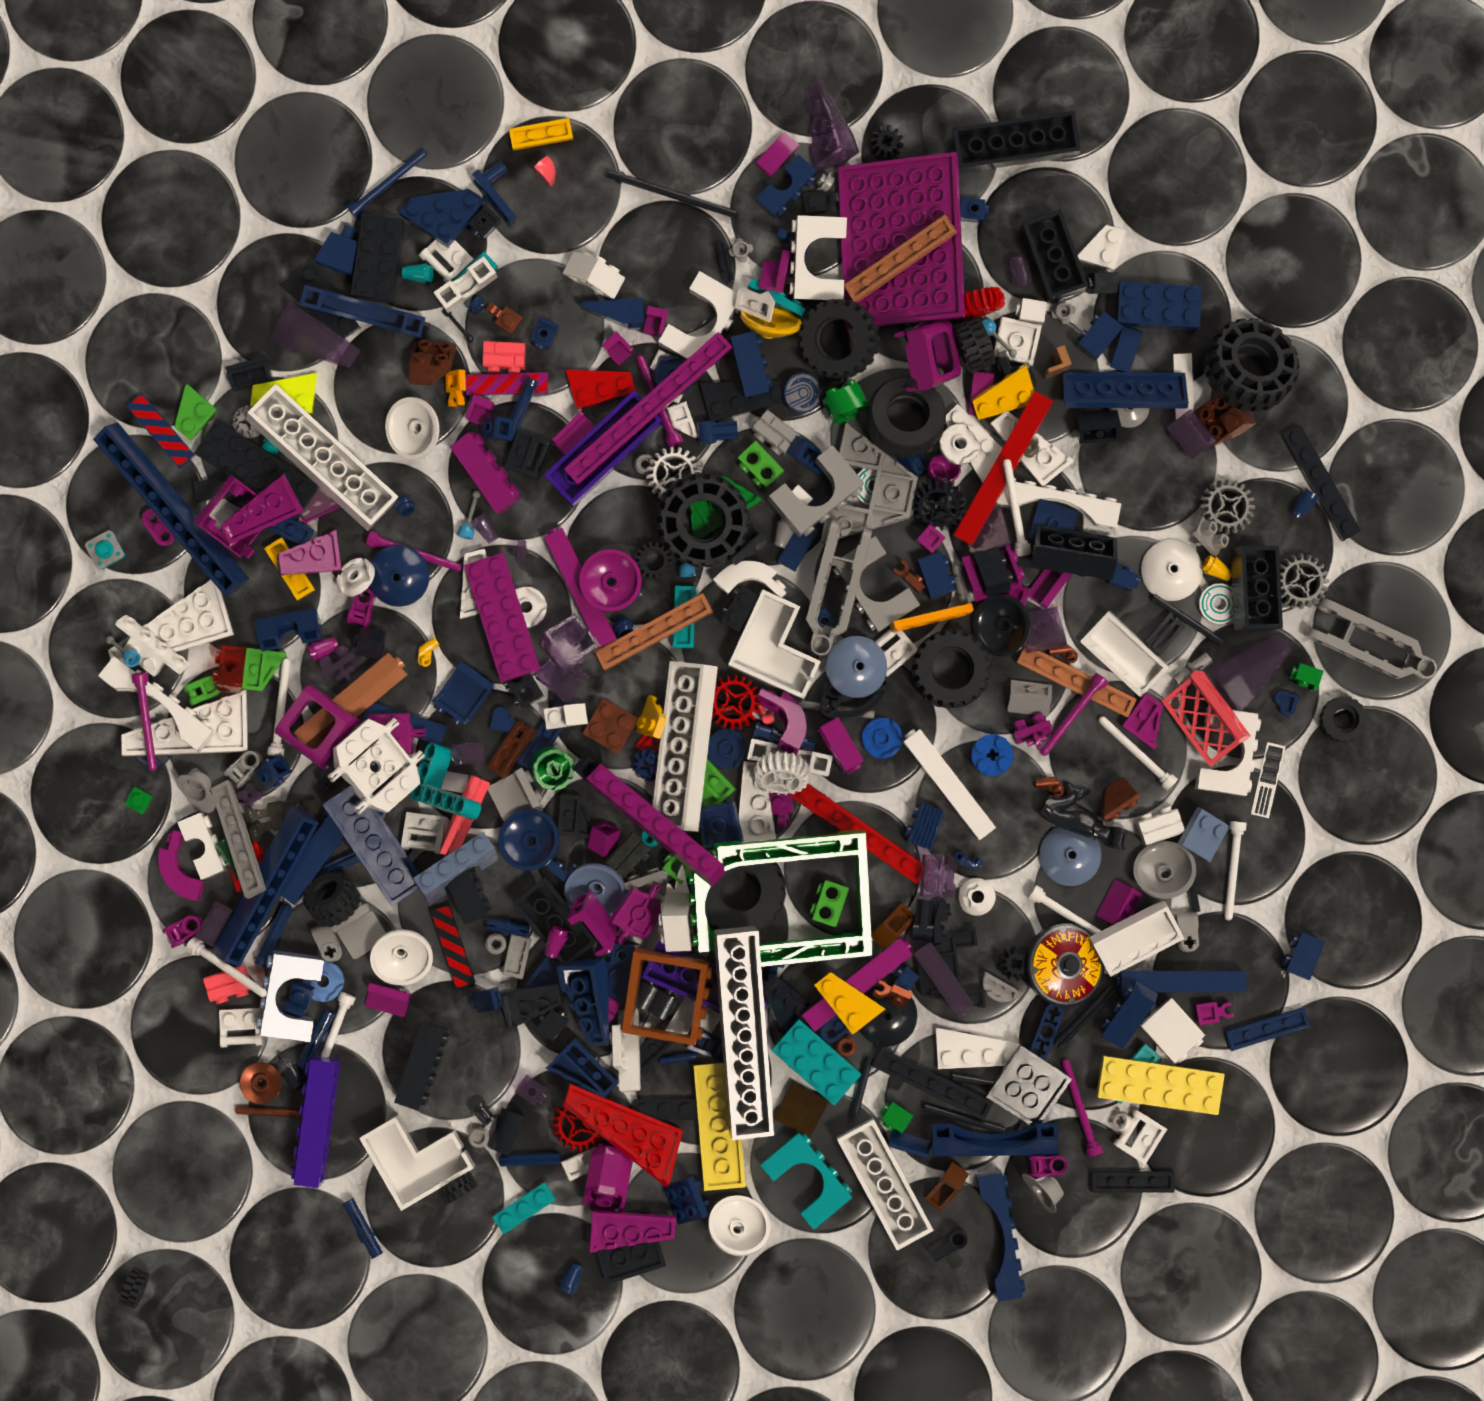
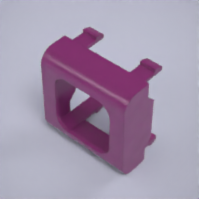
M948 320L934 321L926 325L920 324L906 333L901 331L894 335L895 337H908V344L905 350L910 375L916 380L917 385L905 388L906 391L912 392L916 389L918 391L929 390L960 376L961 365L953 326ZM932 341H933V346H934V351H935L937 366H939V367L943 370V373H944L943 375H940V374L938 373V371H937V368H936V363H935V358H934V353H933V348H932Z
M230 475L194 520V523L241 558L244 555L249 559L254 553V550L249 546L261 531L229 544L224 533L214 526L217 521L209 516L228 491L236 497L240 494L247 501H251L257 496L247 486Z
M308 685L302 690L278 723L275 734L318 767L328 769L329 766L327 764L334 759L333 748L353 731L356 724L361 723V720L339 706L324 692H321L312 685ZM310 701L317 702L335 718L334 727L321 745L315 749L307 747L290 732V726L294 724Z

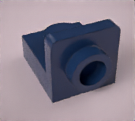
M556 859L554 862L551 860L546 867L565 882L571 872L577 868V865L573 864L565 872L563 871L565 866Z
M295 980L292 984L289 1000L283 1009L293 1015L302 1017L311 1005L315 987Z

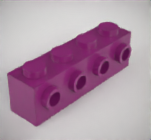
M468 432L451 445L450 448L495 513L503 514L521 500V497L518 495L520 491L513 483L509 482L507 472L497 465L495 455L484 446V439L478 433Z

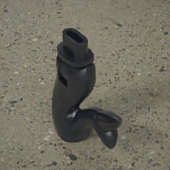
M1063 781L1066 796L1048 795L1039 815L1057 827L1092 838L1094 841L1098 839L1105 842L1111 828L1103 825L1104 822L1086 811L1064 810L1083 799L1091 791L1087 788L1076 789L1073 784Z

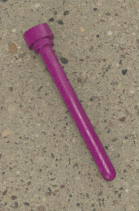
M637 355L636 361L651 392L656 388L655 382L644 356ZM666 408L663 409L659 415L667 432L666 443L669 448L675 447L684 441L681 434L674 430Z
M372 530L366 542V546L371 548L402 545L383 539L378 532ZM415 549L427 562L457 572L463 569V566L459 563Z
M138 672L131 674V679L138 691L148 768L150 771H155L157 765L145 687L147 686V681H149L148 672Z
M1096 672L1093 675L1089 689L1040 750L1042 756L1048 755L1097 690L1100 691L1107 686L1109 681Z
M1068 1059L1062 1060V1067L1064 1073L1072 1078L1068 1085L1088 1143L1085 1149L1087 1157L1103 1153L1102 1146L1098 1144V1141H1095Z

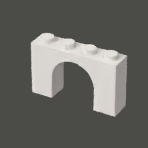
M796 216V220H792V232H795V241H791V253H794V261L790 262V274L794 275L793 282L789 284V294L793 295V299L843 300L844 280L820 279L813 276L805 266L804 255L809 244L818 238L845 239L847 217Z
M700 271L690 286L689 293L702 299L714 308L717 315L715 327L704 336L693 337L668 324L658 341L659 346L685 359L691 357L716 333L719 332L722 335L724 330L728 331L733 323L731 317L734 312L738 314L740 311L735 308L737 292Z
M1233 710L1251 735L1246 741L1240 743V760L1234 768L1228 771L1198 768L1195 789L1238 796H1247V793L1251 792L1252 780H1249L1250 772H1253L1255 767V760H1252L1253 751L1256 752L1258 740L1255 739L1256 731L1260 730L1261 719H1258L1259 714ZM1205 715L1204 728H1206L1207 715ZM1212 716L1210 728L1220 729L1221 720L1218 717Z

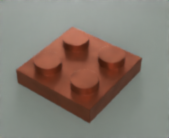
M603 698L582 734L619 754L639 718Z

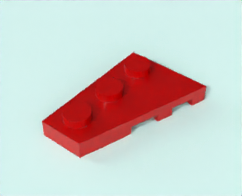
M566 370L577 410L627 396L633 391L636 392L630 372Z

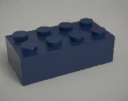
M1119 282V293L1116 294L1115 320L1122 326L1194 332L1200 328L1201 286Z

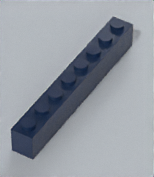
M374 761L370 763L372 772L376 773L378 771V764ZM379 786L372 794L375 795L381 786ZM328 812L323 816L325 820L322 825H317L313 837L306 845L280 893L283 898L293 905H297L307 891L308 886L316 879L324 865L327 864L345 839Z
M293 806L290 808L259 865L266 891L250 899L246 898L243 894L213 949L223 961L241 966L319 824L308 812Z

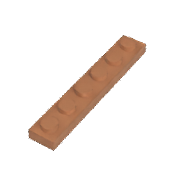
M943 215L844 286L852 300L858 303L957 234V231L948 216Z
M702 593L595 651L603 669L608 670L713 613V610L705 594Z
M1025 644L1016 662L1082 696L1091 686V676ZM1107 684L1105 688H1102L1100 691L1097 690L1090 700L1128 718L1137 699Z

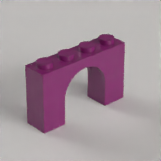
M839 717L819 728L818 733L842 774L847 772L849 775L862 767L860 763L864 760Z

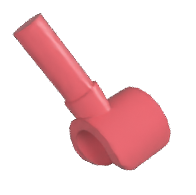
M758 706L763 724H774L773 713L766 714L764 707Z

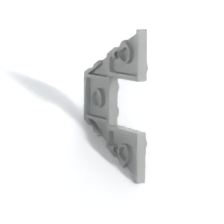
M846 423L839 452L850 467L877 471L869 509L845 505L839 511L834 509L829 513L831 517L824 522L820 540L822 544L827 541L832 520L843 522L839 539L862 533V528L872 530L910 519L913 498L918 483L917 476L909 472L899 462H896Z

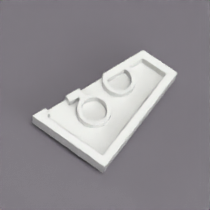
M485 549L464 554V565L487 558ZM465 566L463 568L460 619L479 615Z

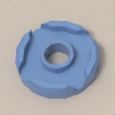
M324 961L322 975L327 976L329 979V984L326 987L319 986L316 980L303 979V983L315 987L312 999L320 1002L331 1001L339 996L345 981L339 966L333 962Z

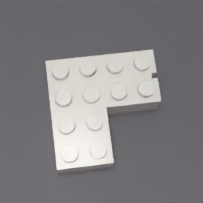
M762 590L728 666L804 700L811 684L808 679L813 680L821 661L784 645L800 606Z
M398 1115L359 1138L401 1211L475 1167L467 1150H461L464 1145L455 1130L419 1151Z

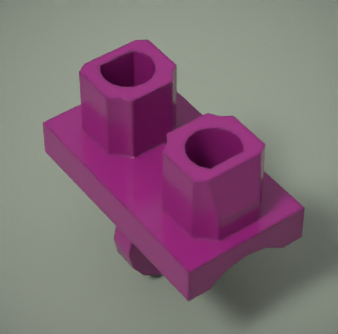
M1042 713L1032 717L1034 725L1027 727L1025 720L1014 722V734L1017 745L1026 742L1027 746L1035 744L1037 750L1041 749L1040 742L1046 741V735L1052 733L1050 720L1047 721Z

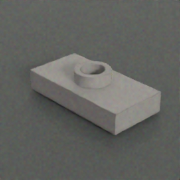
M511 934L502 975L523 979L532 938Z

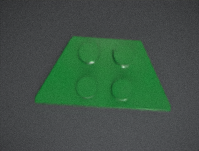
M722 476V478L732 483L740 491L746 500L748 509L762 501L760 497L729 478ZM697 501L690 505L694 538L702 539L721 527L722 514L715 504L709 501Z

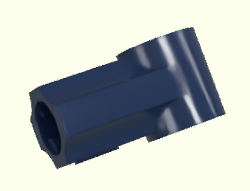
M703 421L697 423L699 444H712L722 440L738 439L737 421L715 423V421Z

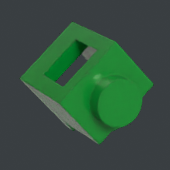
M1299 663L1296 664V667H1292L1289 678L1296 681L1297 686L1303 688L1311 686L1310 691H1317L1324 671Z

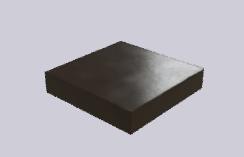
M792 1081L773 1119L801 1134L805 1133L810 1138L829 1101Z

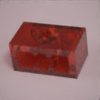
M222 645L220 652L216 651L215 664L219 665L218 671L213 673L212 683H216V690L241 693L247 648ZM227 666H231V672H227Z

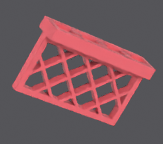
M1196 670L1190 675L1191 677L1161 702L1209 766H1213L1242 741L1250 738L1251 735L1203 671ZM1191 683L1197 688L1196 697L1186 696L1187 687ZM1174 697H1181L1180 710L1174 709L1169 703ZM1186 698L1195 699L1194 711L1184 710ZM1199 700H1205L1209 704L1208 713L1198 712ZM1184 713L1193 714L1192 726L1185 725L1183 722ZM1198 714L1207 715L1206 728L1196 726ZM1212 716L1218 717L1221 720L1220 729L1210 728ZM1196 729L1206 730L1204 742H1199L1195 738ZM1210 731L1220 732L1218 744L1208 743ZM1230 733L1235 741L1230 745H1222L1223 734ZM1208 745L1218 746L1217 755L1213 759L1207 754Z
M471 775L462 797L481 804L491 783ZM453 814L446 829L445 840L440 853L449 855L461 847L474 820Z

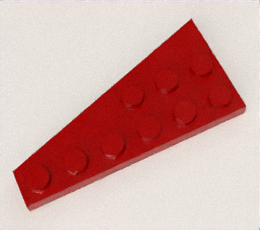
M572 1084L567 1087L563 1101L565 1108L662 1185L667 1187L670 1184L683 1130Z

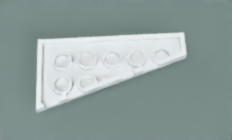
M211 579L158 615L154 620L142 626L161 642L166 643L174 652H180L234 635L222 592ZM130 636L118 643L123 649ZM115 646L108 650L111 659L116 657L119 660L122 657L123 653Z
M247 690L191 709L196 713L195 718L199 721L204 719L213 726L211 730L215 733L200 753L180 738L179 729L173 717L163 719L151 725L155 755L247 752ZM143 727L122 734V756H147Z

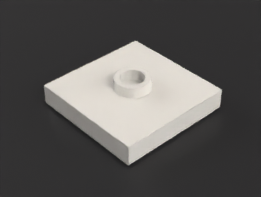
M1001 317L998 336L1011 349L1017 352L1015 357L1009 356L1011 362L1019 364L1029 362L1030 366H1033L1041 325ZM996 339L994 353L995 358L998 359V352L1006 349Z

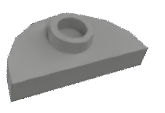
M984 972L982 979L983 988L986 994L993 1000L1009 1002L1020 995L1021 991Z

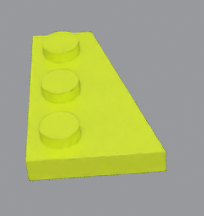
M312 373L253 385L250 406H254L276 384L308 414H313L318 374Z

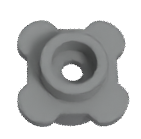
M831 172L820 175L816 182L818 184L817 190L828 191L834 182Z
M738 238L735 240L733 248L729 250V254L731 257L735 256L740 262L744 263L747 261L748 254L753 251V246Z
M1059 300L1056 309L1052 311L1051 315L1054 319L1058 318L1063 324H1068L1070 316L1076 310L1074 306H1070L1064 300Z

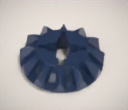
M643 749L636 753L632 760V771H635L637 777L644 779V781L656 780L659 753L651 749ZM645 761H647L648 764H654L650 768V770H648V768L642 767L645 764Z

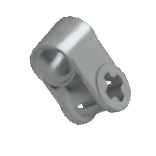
M257 751L243 753L224 772V776L230 777L237 784L236 787L238 789L241 788L261 766L260 763L263 761L261 754ZM251 754L256 757V763L253 766H250L247 762V758Z
M1197 912L1176 913L1175 921L1184 937L1183 940L1178 942V946L1183 952L1195 951L1199 946ZM1188 937L1190 941H1193V945H1190L1189 948L1188 945H1184V941Z
M318 925L311 928L312 936L322 958L331 962L339 960L342 956V949L336 932L334 933L331 927L328 926L322 927ZM329 948L336 949V952L333 953L334 957L327 955L330 951Z

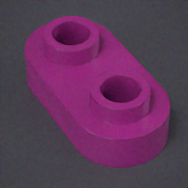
M151 508L147 509L142 515V522L154 540L161 546L173 544L175 541L174 535ZM152 516L157 517V521L155 523H151ZM164 533L169 534V537L166 540H163L162 535Z

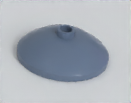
M850 636L837 642L830 650L826 660V674L831 685L839 693L852 698L866 697L877 691L883 684L887 674V660L881 647L873 640L863 636ZM858 662L863 665L861 670L856 668Z
M1056 827L1045 836L1041 843L1039 851L1040 864L1045 874L1054 882L1064 886L1081 885L1090 880L1099 869L1101 863L1100 844L1097 839L1094 841L1092 838ZM1070 851L1075 852L1076 856L1074 859L1069 858L1068 854Z
M596 863L585 864L572 871L567 878L564 890L566 901L570 907L574 899L591 890L611 917L627 894L621 876L612 868Z

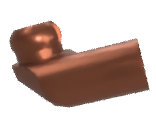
M1068 644L1048 646L1050 656L1061 655L1069 663H1075L1078 660L1077 652Z
M1055 777L1035 778L1036 789L1047 787L1055 796L1060 797L1064 794L1063 784Z

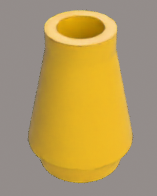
M1208 555L1201 567L1204 573L1229 581L1232 577L1231 569L1216 556Z

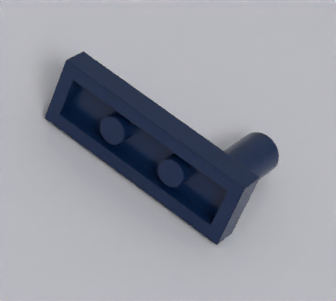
M499 161L483 174L479 169L472 173L471 181L507 226L511 227L516 223L517 216L491 185L493 181L507 172L505 165Z

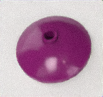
M608 549L599 551L587 559L581 569L579 583L581 592L589 604L602 611L614 612L622 610L634 602L640 592L642 579L637 563L629 555L619 550ZM609 578L614 579V585H608L607 580Z

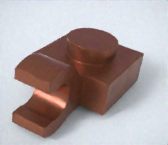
M490 302L486 308L488 313L497 318L495 325L511 336L523 320V317L507 306L502 311Z
M901 560L900 563L904 566V570L900 572L894 568L893 572L919 594L925 587L922 584L924 580L916 573L914 575L909 573L907 562Z
M878 981L876 985L882 991L875 989L873 993L874 997L879 999L887 997V1001L903 1008L907 1006L912 996V992L894 984L891 987L884 981Z

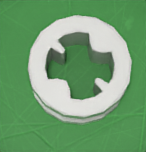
M1118 1113L1113 1119L1112 1126L1116 1131L1126 1134L1133 1127V1119L1124 1113Z

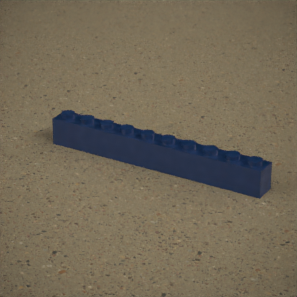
M118 422L105 426L93 438L95 443L224 596L237 592L249 580V577L223 546L194 523V520L197 518L196 514Z

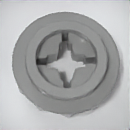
M248 405L237 410L235 415H233L232 425L235 431L243 437L254 438L261 433L252 425L250 430L247 424L241 423L246 420L247 412L253 407Z

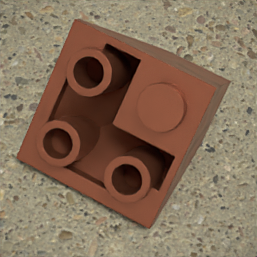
M415 340L409 363V384L430 386L449 373L452 367L456 344Z
M1217 395L1195 410L1213 446L1241 435L1256 424L1249 410L1242 411L1238 410L1235 406L1231 407Z
M1124 777L1119 778L1104 789L1099 813L1100 820L1111 822L1121 815L1119 811L1122 809L1129 810L1138 804L1136 800L1140 798L1139 794Z

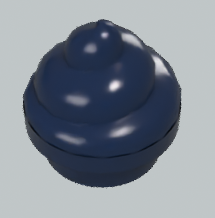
M399 495L394 508L401 516H408L415 511V502L409 496Z
M618 616L613 625V630L621 638L632 632L634 625L628 618Z

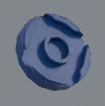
M888 718L872 720L865 726L862 732L864 749L875 758L886 759L892 757L899 751L902 745L903 734L901 728L896 722Z

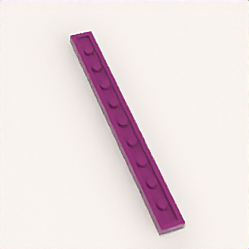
M719 332L716 333L565 467L564 470L579 485L732 349V346Z

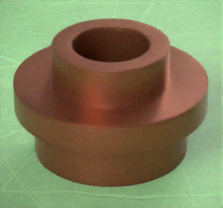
M842 1036L836 1042V1050L841 1056H851L856 1051V1042L850 1036ZM844 1042H848L850 1044V1048L848 1050H844L842 1048V1044Z

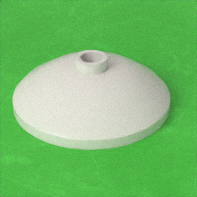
M407 397L397 401L389 410L386 418L385 430L388 442L397 454L407 459H419L428 455L434 449L439 437V421L434 409L426 401L417 397Z
M1164 540L1152 546L1145 554L1141 563L1142 581L1152 595L1156 594L1166 601L1182 600L1190 596L1199 586L1203 574L1201 569L1202 562L1198 553L1189 544L1179 540ZM1172 565H1175L1177 567L1176 573H1173L1170 570V567Z
M394 930L382 935L374 943L370 953V963L374 973L381 980L393 985H409L419 981L429 972L433 962V953L429 942L422 935L411 930Z
M729 1196L719 1201L712 1209L708 1220V1229L713 1242L721 1250L734 1256H748L756 1253L765 1245L770 1234V1220L765 1209L755 1200L746 1196ZM733 1229H738L740 1233H735Z

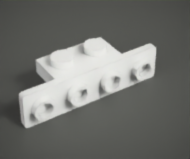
M124 615L116 621L115 625L130 636L124 649L137 651L141 656L138 665L152 676L158 675L164 664L168 665L178 674H182L190 667V663L184 657L178 655L166 643L157 639L149 630L144 629L135 619Z
M625 1009L618 1010V1025L612 1026V1032L609 1035L613 1053H610V1062L619 1071V1090L621 1092L639 1091L641 1089L639 1036L621 1033ZM636 1009L635 1011V1018L633 1024L639 1026L638 1009Z

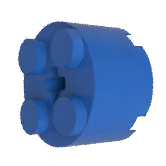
M995 734L986 735L974 744L970 756L971 763L975 770L985 777H997L1011 766L1013 749L1006 738ZM990 751H993V754H997L994 761H991V758L986 756Z

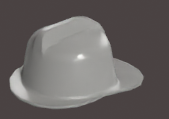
M193 768L187 775L177 777L176 784L196 810L202 813L214 811L216 804L210 793L212 784L206 774L200 772L197 768Z
M1022 1174L1023 1180L1035 1193L1044 1208L1051 1213H1055L1056 1204L1063 1197V1190L1058 1181L1051 1176L1034 1179L1027 1174Z

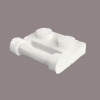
M435 240L419 254L422 260H426L444 278L443 281L445 283L452 282L474 261L455 240L449 248ZM435 250L454 269L452 272L449 273L432 255Z
M889 629L875 641L882 647L895 635L900 638L884 652L887 660V677L917 651L916 646L903 631L893 633Z
M406 812L401 847L404 850L412 848L434 851L435 854H441L440 851L445 840L448 818ZM411 834L436 837V842L411 840Z
M262 1009L219 1010L221 1048L240 1044L263 1045V1036H260L259 1029H256L257 1017H261ZM255 1029L256 1032L252 1036L228 1037V1031Z
M1134 1109L1132 1112L1133 1127L1131 1131L1126 1134L1122 1133L1113 1144L1146 1164L1167 1129ZM1140 1120L1144 1121L1145 1124L1130 1147L1127 1146L1125 1143Z

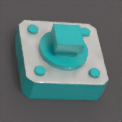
M110 530L87 541L85 544L96 568L104 570L126 556L115 533Z

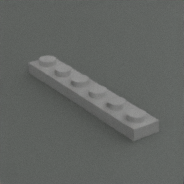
M226 780L211 788V792L244 896L250 899L266 891V887L231 781Z

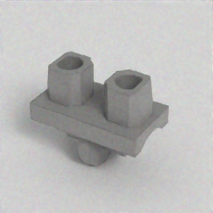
M1203 516L1198 517L1197 526L1192 531L1194 535L1192 541L1196 546L1203 545L1212 556H1217L1220 549L1227 546L1229 537L1226 534L1217 533L1218 527L1214 521H1207Z

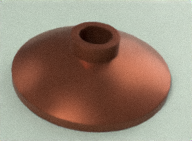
M265 1062L251 1064L243 1071L240 1078L242 1094L247 1100L256 1104H265L275 1099L282 1086L278 1070ZM259 1079L265 1080L264 1086L258 1084Z

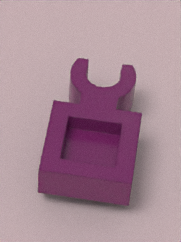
M1216 1001L1195 1004L1198 1025L1219 1023V1016L1232 1018L1233 1014H1226L1224 1011L1227 1006H1232V1003L1225 1002L1220 1007L1217 1006Z

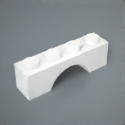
M751 739L747 760L757 762L763 755H769V752L774 754L777 751L780 753L784 752L777 748V744ZM799 750L797 756H801L802 759L806 760L811 774L829 776L833 756Z

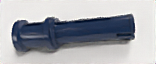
M756 722L752 739L757 738L770 743H779L784 732L778 730L775 726L771 728ZM804 738L800 749L813 752L816 740Z

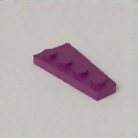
M283 474L224 521L220 527L229 544L295 516L301 513L303 508L285 474Z
M593 1210L590 1253L603 1249H616V1247L627 1245L634 1246L645 1242L652 1243L675 1239L676 1216Z

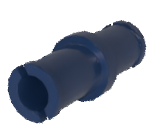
M491 917L488 918V931L503 932L508 936L514 934L528 937L529 935L528 929H530V924L512 922V919L505 921Z

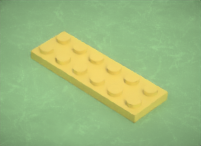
M1102 1055L1096 1097L1218 1115L1225 1074Z
M724 1063L694 1065L704 1191L746 1187L742 1139L732 1140L729 1135Z

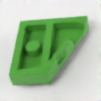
M187 384L184 388L175 428L192 441L218 410Z
M246 648L241 689L262 692L282 663V660L286 657V653L269 650L262 652L261 649Z
M709 759L706 762L702 795L703 806L721 804L736 790L734 785Z

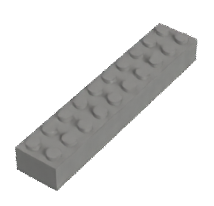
M755 926L713 930L729 1135L732 1140L774 1136L759 931Z

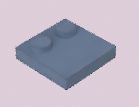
M1197 807L1178 844L1202 859L1211 862L1230 826Z

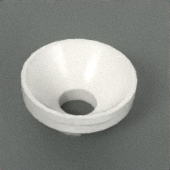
M981 878L967 880L962 884L958 892V902L961 908L966 913L975 916L989 912L996 899L992 885ZM981 891L984 895L983 901L980 903L973 902L972 893Z

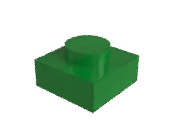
M134 786L124 805L144 815L154 796Z

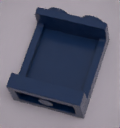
M460 661L455 672L436 698H433L432 702L435 703L434 708L442 714L448 712L452 715L450 720L458 726H461L462 723L467 726L496 686Z

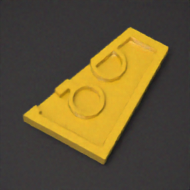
M1026 363L1012 374L1010 373L1005 376L1002 381L990 386L972 399L978 420L1027 406L1035 391Z
M831 972L814 984L852 1034L856 1033L885 1010V1008Z

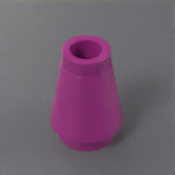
M335 637L311 642V645L307 646L313 661H320L339 648Z
M552 926V929L548 931L546 956L557 958V955L568 939V931L566 929Z

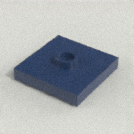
M1039 499L1027 539L1033 540L1036 525L1073 531L1079 511Z
M735 801L701 807L699 831L704 849L713 848L714 843L739 841L741 843L744 841Z

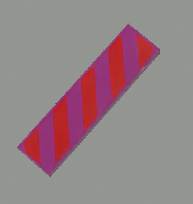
M548 372L466 375V396L520 395L525 384L523 380L526 381L527 377L538 381L537 386L539 387L535 389L534 394H549Z

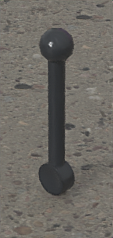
M444 309V316L451 319L466 337L467 342H473L474 337L465 331L453 317L452 312L447 313Z

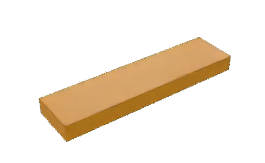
M969 603L893 621L890 624V629L894 633L966 616L973 612V605Z

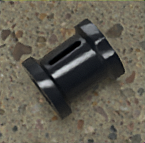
M1110 827L1112 832L1110 843L1107 844V847L1125 850V836L1129 830Z
M485 1101L481 1102L470 1112L480 1120L483 1128L497 1117L485 1105Z

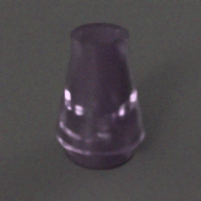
M486 512L471 520L474 524L473 527L488 544L499 538L491 517Z

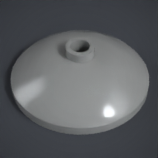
M1160 841L1148 845L1138 854L1134 862V878L1137 885L1146 894L1159 899H1170L1182 895L1192 886L1196 877V863L1192 854L1185 847L1175 842ZM1165 874L1169 875L1168 878H1163L1162 876Z

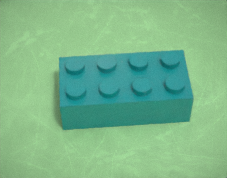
M799 1018L771 1049L773 1053L834 1106L862 1075Z

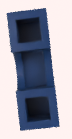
M799 154L784 170V174L791 180V186L786 190H778L770 183L756 198V203L773 219L777 215L781 217L788 210L787 205L791 201L796 202L802 195L801 190L805 186L809 188L816 181V170Z
M317 608L255 620L257 640L262 652L282 648V639L290 633L299 634L302 643L323 640L321 620Z

